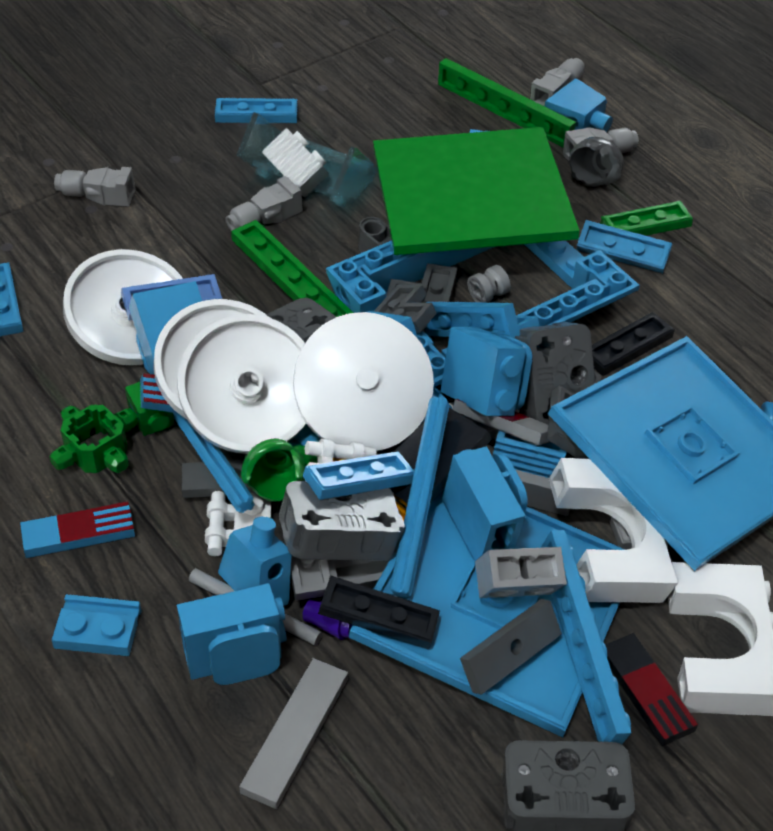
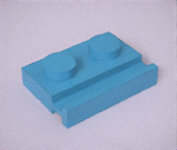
M65 595V604L61 608L52 637L54 649L121 656L130 655L138 625V616L141 614L140 602Z

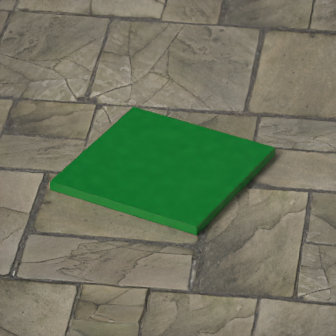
M543 127L373 140L375 161L394 255L579 239L580 230Z

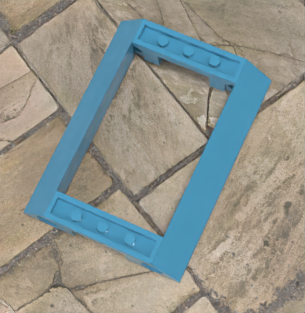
M389 241L327 267L326 273L335 295L352 312L374 311L387 297L391 279L416 282L423 279L427 263L450 267L494 247L394 255L392 241ZM567 241L524 244L568 284L572 290L516 316H538L540 326L558 322H572L638 291L640 285L601 250L584 257ZM424 331L417 333V336L429 357L433 371L434 387L442 384L447 348L441 350L440 353L434 347V342Z

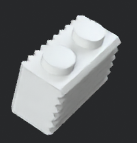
M286 128L262 153L283 176L288 177L301 189L303 197H307L308 193H311L321 181H324L325 177H328L329 173L323 167L327 162L316 150L310 153L305 148L309 143L298 131L292 134Z

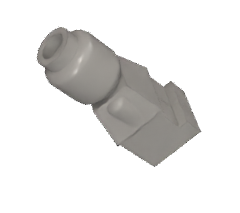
M579 58L567 59L558 68L547 71L543 78H536L532 82L530 99L545 106V101L575 78L578 80L582 78L585 69L583 61Z
M589 127L566 131L563 156L569 161L570 150L589 137L605 138L613 142L621 153L630 152L633 147L638 145V134L635 130L631 131L628 128L614 129L608 133L605 130Z
M108 167L88 170L87 174L80 170H64L62 174L57 173L54 179L55 190L61 191L63 195L82 197L86 194V198L104 206H129L136 190L132 167H121V170H112Z
M288 177L279 178L276 184L261 189L251 198V202H245L232 208L230 215L225 218L227 226L232 231L254 220L263 224L283 222L303 211L301 189Z

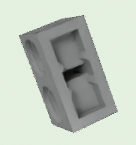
M561 547L488 550L475 561L479 598L551 595L567 584Z

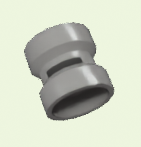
M499 265L487 268L484 274L477 273L470 276L467 282L468 290L475 302H490L493 296H502L508 293L511 287L508 274Z

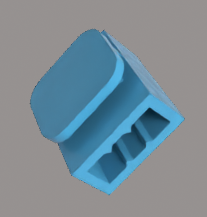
M196 281L132 294L129 311L137 332L136 342L144 367L148 373L154 375L153 364L156 342L164 326L182 309L202 301Z
M451 327L440 392L453 399L466 403V406L485 416H512L515 414V410L520 409L525 402L532 365L531 349L526 343L508 335L497 336L479 327Z
M487 446L475 450H463L453 455L442 500L474 561L488 550L515 549L526 516L525 511L528 498L524 484L509 458L504 453L496 454L492 457Z
M270 583L177 604L183 650L191 680L212 675L215 683L229 685L266 676L279 667L280 658H282L281 642L287 641L282 621L285 620V611L281 597L274 598Z

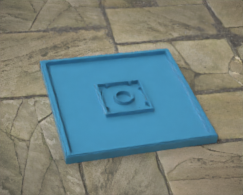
M687 336L553 405L548 412V415L694 571L773 519V420Z
M443 490L429 505L412 594L407 598L400 597L440 610L430 648L426 649L355 625L350 629L349 638L563 738L582 694V689L553 596L551 594L479 598L475 561L442 500ZM529 507L526 508V516L515 549L541 548L551 530H565L569 544L574 548L576 564L586 549L625 550ZM396 556L394 559L389 560L374 587L375 590L393 595L390 591ZM540 599L550 600L562 634L482 695L473 693L460 658ZM589 602L590 608L594 610L596 615V626L602 642L606 637L620 602Z

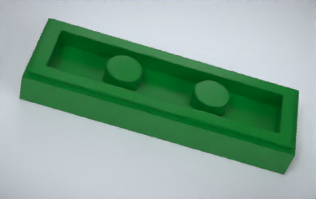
M681 201L601 216L600 224L647 236L691 227L693 217Z

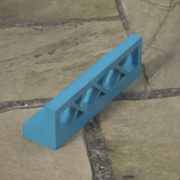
M426 302L432 303L436 311V315L425 328V333L428 336L449 337L451 327H479L497 336L508 335L515 338V336L520 335V329L540 326L538 316H516L513 303Z

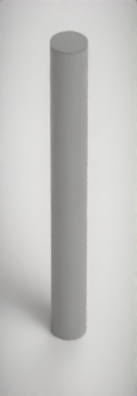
M197 568L189 576V582L215 595L234 591L228 584ZM285 614V620H282L285 631L314 646L318 645L322 638L321 631Z

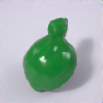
M267 439L252 447L246 455L242 465L241 478L248 487L263 499L282 501L287 484L293 481H305L303 477L305 466L309 462L318 463L317 456L306 455L305 446L303 445L292 446L282 439Z

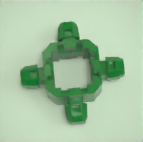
M91 404L83 410L69 405L61 411L63 422L60 431L64 445L52 451L49 456L51 464L57 470L65 469L73 465L74 462L85 473H99L107 467L113 472L121 473L128 468L129 463L126 455L128 446L125 432L134 428L138 423L137 414L131 408L123 409L113 414L104 405ZM91 432H94L96 435L100 432L104 435L108 433L106 437L99 440V445L97 446L93 443L88 446L85 443L80 445V441L82 442L89 438Z

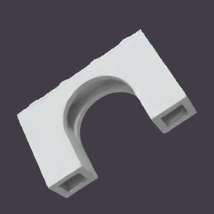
M561 458L549 477L556 508L591 509L604 512L615 518L625 528L632 543V548L627 550L586 549L576 566L579 575L585 581V593L588 602L663 603L678 584L667 549V541L590 459Z
M672 562L678 584L668 595L669 613L676 615L713 616L726 620L740 630L749 646L747 653L732 659L684 657L677 678L681 701L690 713L773 716V612H770L768 605L771 596L769 581H764L762 566L706 563L694 571L687 563Z

